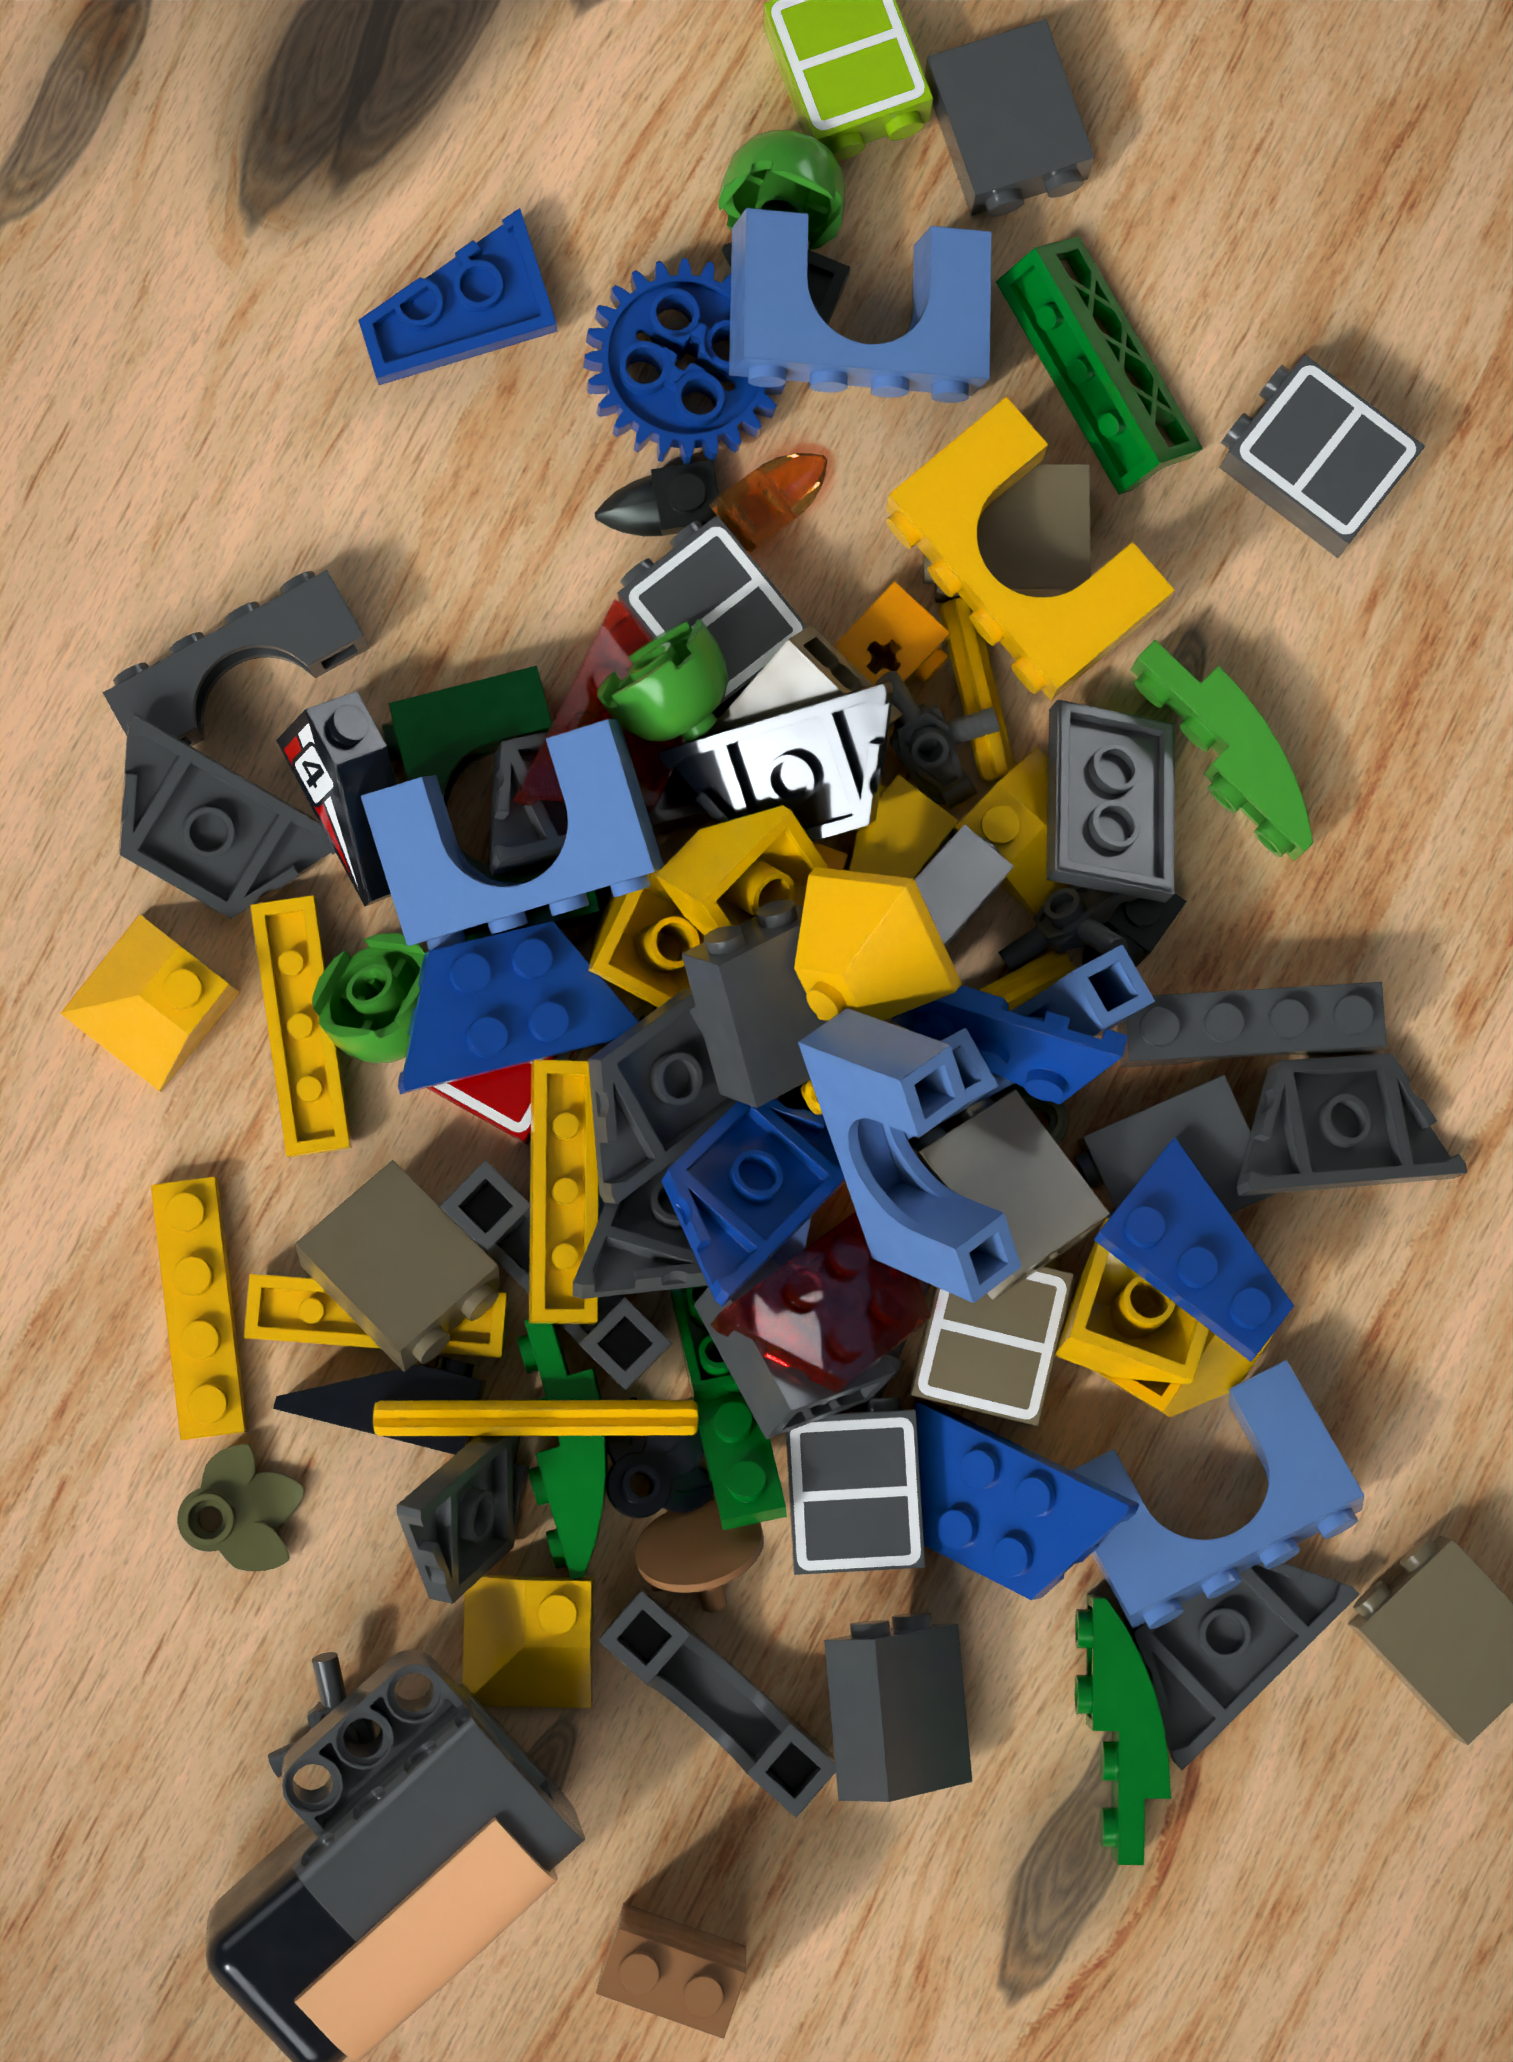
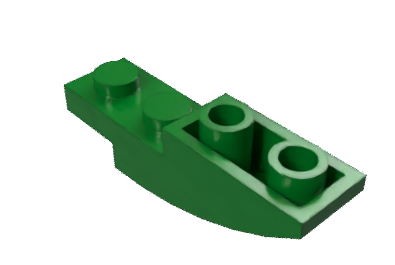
M708 1286L670 1289L692 1400L697 1402L698 1427L722 1530L787 1517L786 1504L770 1438L766 1439L694 1306Z
M529 1319L525 1320L528 1334L517 1337L519 1349L527 1374L539 1371L546 1395L535 1400H602L595 1368L570 1375L556 1325L529 1323ZM557 1436L560 1446L535 1453L539 1466L528 1469L538 1506L550 1504L556 1529L546 1531L553 1562L556 1569L567 1566L571 1580L583 1577L587 1573L599 1536L605 1507L606 1479L608 1475L606 1436Z
M1087 1594V1609H1076L1075 1643L1076 1648L1086 1649V1675H1076L1074 1697L1076 1714H1086V1725L1092 1731H1112V1741H1101L1100 1746L1101 1780L1111 1781V1807H1101L1100 1843L1101 1847H1111V1857L1118 1865L1144 1866L1145 1799H1171L1169 1757L1164 1725L1151 1680L1126 1626L1105 1597L1100 1594Z

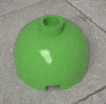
M772 130L757 134L745 142L733 154L721 184L718 199L719 210L721 211L723 208L728 214L727 226L731 231L746 208L808 214L809 250L817 249L835 238L842 224L845 208L843 171L830 149L812 136L793 130Z
M701 619L696 620L693 629L686 621L658 635L629 656L633 665L629 669L628 674L621 680L617 673L613 671L597 690L598 699L613 719L619 718L621 727L626 732L643 740L661 742L681 735L686 742H690L707 732L717 721L712 712L725 697L728 685L726 660L716 639Z
M375 934L363 939L369 946L368 948L360 950L352 957L344 950L331 961L319 977L312 997L313 1009L319 1015V1025L334 1044L346 1054L370 1063H393L405 1058L407 1055L410 1040L408 1031L412 1012L418 1001L420 991L418 982L425 952L418 943L407 946L402 934Z

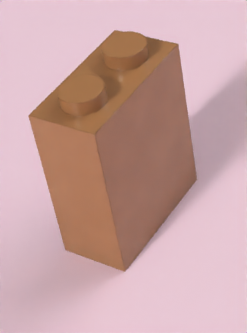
M623 1903L601 1967L596 1994L724 2039L746 1976V1946Z

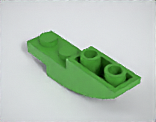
M1154 640L1137 657L1130 669L1138 677L1134 681L1136 688L1156 707L1161 708L1166 704L1183 720L1180 724V729L1199 749L1207 752L1212 748L1220 755L1204 773L1212 782L1208 786L1212 796L1230 812L1236 813L1240 809L1258 826L1254 830L1255 836L1270 852L1278 857H1282L1286 853L1295 861L1313 844L1307 810L1297 779L1283 749L1268 724L1245 693L1219 665L1200 683L1165 648Z

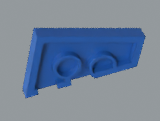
M520 208L502 220L503 225L477 243L473 240L455 252L454 259L425 279L419 277L358 320L378 385L558 332L557 323Z
M1175 1137L1094 1238V1241L1250 1362L1256 1357L1294 1307L1291 1300Z

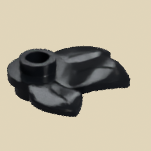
M632 1397V1398H630V1399H628V1400H639V1399L636 1398V1397ZM699 1427L697 1433L693 1435L606 1436V1448L614 1464L607 1475L606 1492L610 1503L619 1513L636 1519L649 1517L661 1509L677 1513H687L702 1507L714 1494L708 1471L698 1466L704 1455ZM635 1473L644 1475L649 1481L650 1489L644 1497L634 1494L630 1488V1479Z

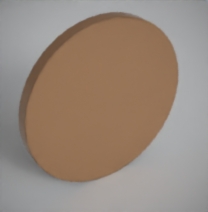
M708 1500L702 1507L687 1513L668 1511L652 1521L637 1540L634 1552L635 1560L641 1576L651 1584L654 1592H698L702 1609L706 1612L714 1613L724 1609L727 1605L723 1585L741 1576L757 1561L763 1549L764 1534L761 1523L722 1530L716 1500Z

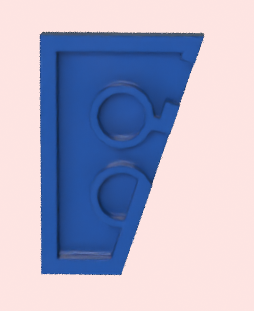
M963 985L955 993L892 1018V1022L938 1041L966 1028L991 1073H996L1024 1087L1031 1096L1037 1099L1052 1101L1058 1105L1123 1057L1128 1035L1105 1029L1102 1039L1068 1029L1069 1017L1046 1011L1044 1018L1027 1017L1009 1011V1004L1003 997Z

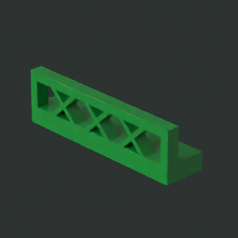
M1080 236L1035 247L996 281L1000 291L1119 495L1134 490L1160 469L1191 459L1203 450ZM1067 259L1079 283L1069 277L1060 262L1061 260ZM1093 316L1103 321L1110 336L1099 329ZM1124 369L1135 376L1141 390L1131 384ZM1155 422L1165 428L1175 446H1167Z

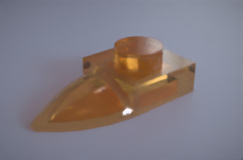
M794 453L777 457L762 464L719 495L709 506L750 555L791 525L811 505L822 487L828 460L824 455L812 453Z

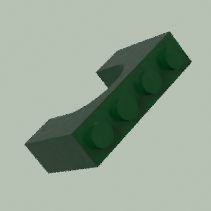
M537 666L388 703L392 722L382 724L384 739L391 761L403 760L408 781L424 776L436 775L447 811L452 789L459 777L473 763L486 756L495 754L502 741L554 730ZM461 849L469 862L479 871L494 879L510 883L532 881L543 874L555 862L554 860L492 876L488 864L472 858ZM595 890L586 892L589 901L587 906L552 916L549 904L525 911L528 924L491 934L488 924L483 923L464 929L466 939L471 941L551 921L561 930L599 920L601 912Z

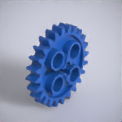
M682 258L678 274L673 276L669 275L661 261L656 262L654 279L651 282H648L637 270L633 271L630 280L632 293L630 294L625 289L616 285L612 287L610 299L616 309L598 305L595 319L604 328H588L586 343L598 350L585 354L583 368L601 372L588 380L587 392L588 394H606L598 404V416L604 417L617 413L619 417L614 425L613 435L618 437L630 429L634 430L637 433L634 451L637 453L649 441L658 443L657 458L660 462L665 460L671 447L679 448L683 464L690 463L694 448L699 447L702 448L708 460L715 461L718 453V442L723 441L731 451L736 453L739 451L742 443L739 430L756 438L760 433L762 425L755 414L772 418L777 405L767 395H782L785 384L778 387H758L749 384L748 377L729 376V362L720 359L712 349V346L719 341H730L731 273L727 275L722 283L715 281L714 264L708 261L700 276L692 275L687 258ZM665 310H676L686 316L689 325L682 330L673 331L660 324L657 316ZM644 333L650 337L652 342L639 341L636 335ZM686 353L693 355L696 358L695 364H689L686 370L675 366L676 360L684 358ZM636 362H646L656 368L660 377L651 383L642 384L633 380L626 369ZM719 381L731 382L734 384L735 389L728 391L722 387ZM690 393L704 394L712 401L714 409L702 415L691 413L683 405L682 398Z

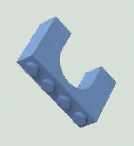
M746 208L732 227L729 376L748 377V383L758 387H778L786 384L787 380L810 382V389L818 392H840L846 390L848 386L870 387L871 394L878 397H902L907 395L909 391L931 393V398L938 402L956 403L968 400L969 396H972L990 380L992 232L930 226L914 244L913 309L911 321L905 335L887 343L865 344L838 334L824 322L814 307L807 280L808 214Z
M619 718L607 719L546 738L567 809L568 829L563 848L555 862L543 874L529 882L510 883L500 881L482 873L469 862L456 840L436 775L420 777L361 796L407 946L427 941L429 950L467 942L464 929L483 923L488 924L491 934L528 924L525 911L549 904L552 916L589 905L586 892L609 885L613 897L651 886L648 874L661 870L664 865Z
M1122 944L1071 971L1050 987L1010 1012L1044 1018L1046 1011L1070 1018L1068 1029L1099 1038L1103 1035L1105 1029H1113L1155 1002ZM966 1028L941 1040V1042L951 1045L969 1102L938 1125L964 1112L974 1104L1015 1084L996 1073H991ZM904 1132L908 1141L916 1138L915 1136Z
M846 1008L801 1039L798 1045L872 1258L972 1303H975L1020 1269L1021 1263L1005 1213L961 1196L943 1185L919 1160L904 1134L905 1132L920 1138L969 1102L951 1045Z
M1287 1360L1229 1389V1406L1260 1459L1268 1481L1267 1494L1260 1510L1248 1524L1238 1531L1221 1538L1199 1540L1183 1537L1168 1530L1150 1514L1114 1449L1071 1470L1140 1504L1136 1514L1128 1521L1118 1524L1098 1542L1099 1547L1092 1553L1132 1629L1145 1622L1149 1629L1160 1627L1184 1612L1181 1604L1203 1592L1208 1599L1218 1597L1242 1582L1239 1574L1261 1562L1266 1569L1276 1567L1300 1552L1298 1543L1319 1532L1324 1539L1334 1537L1358 1522L1355 1514L1363 1509L1364 1493Z

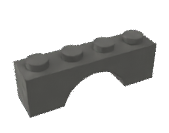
M328 570L316 576L313 571L301 573L282 585L280 588L282 594L261 606L256 601L242 605L225 617L227 625L207 636H204L202 632L190 634L174 643L169 648L171 655L150 667L147 663H139L119 673L113 679L115 686L104 691L103 694L126 736L128 719L132 712L193 746L205 739L204 710L212 688L233 667L252 659L277 658L291 662L304 669L314 678H317L370 649L368 642Z
M1382 982L1152 995L1155 1002L1118 1025V1032L1128 1035L1124 1054L1120 1059L1121 1068L1177 1065L1212 1059L1261 1055L1327 1056L1373 1053L1387 1046Z
M485 1160L439 1207L529 1292L530 1202ZM624 1295L598 1297V1322L595 1324H561L576 1342L625 1390H628L673 1344Z
M645 1586L637 1592L600 1635L598 1641L644 1683L669 1699L702 1727L734 1758L747 1775L796 1818L836 1773L835 1756Z

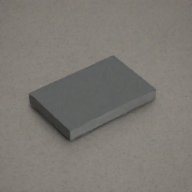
M1057 700L1049 709L1046 880L1163 903L1174 895V723L1063 700Z

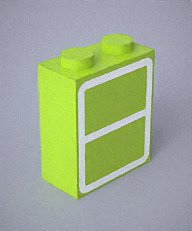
M771 0L764 3L763 28L802 132L826 145L838 161L859 154L865 149L866 143L886 136L891 141L908 138L918 133L924 127V123L930 121L933 97L896 0Z

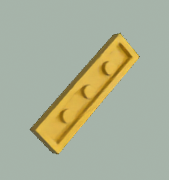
M314 895L252 904L250 908L286 1157L294 1158L352 1149L338 1047L319 1025V1015L313 1009L312 997L317 982L326 969L317 900Z
M534 1060L531 1063L529 1323L595 1324L598 1322V1297L581 1299L573 1296L574 1278L598 1223V1169L588 1061Z
M207 1177L151 1185L180 1441L248 1432L218 1178Z
M249 1274L244 1338L380 1348L313 1278ZM498 1292L499 1295L495 1303L478 1319L470 1321L468 1318L464 1319L449 1333L450 1340L440 1353L503 1358L508 1293Z

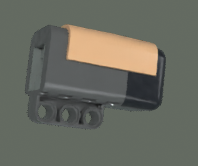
M414 1649L401 1651L385 1662L294 1744L284 1756L281 1767L284 1798L305 1823L300 1825L219 1898L209 1912L206 1929L207 1968L215 1981L292 2062H342L347 2056L354 2061L360 2062L460 1973L557 1882L558 1877L554 1867L585 1840L576 1811L555 1782L464 1684L457 1685L443 1668L425 1652ZM408 1673H420L430 1679V1688L425 1695L418 1699H404L396 1694L394 1690L399 1679ZM367 1718L379 1724L381 1727L379 1735L368 1744H354L346 1739L344 1735L348 1725L357 1719ZM310 1764L321 1765L331 1774L325 1785L314 1790L303 1789L294 1781V1775L299 1769Z

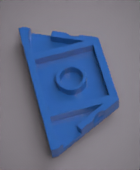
M553 921L429 950L424 954L418 982L420 991L417 1005L413 1009L408 1031L410 1040L403 1072L400 1073L398 1080L399 1093L401 1095L533 1062L534 1060H541L609 1043L639 1021L600 976L588 971V961Z
M773 1099L758 1108L737 1101L668 1168L661 1182L714 1300L723 1307L846 1181L823 1115H816L812 1111L803 1108L790 1109L781 1104L779 1100Z
M928 1400L916 1402L914 1410H916L924 1546L1029 1600L1043 1598L1064 1579V1574L1074 1564L1083 1562L1099 1547L1098 1542L1118 1524L1128 1521L1138 1510L1139 1503Z

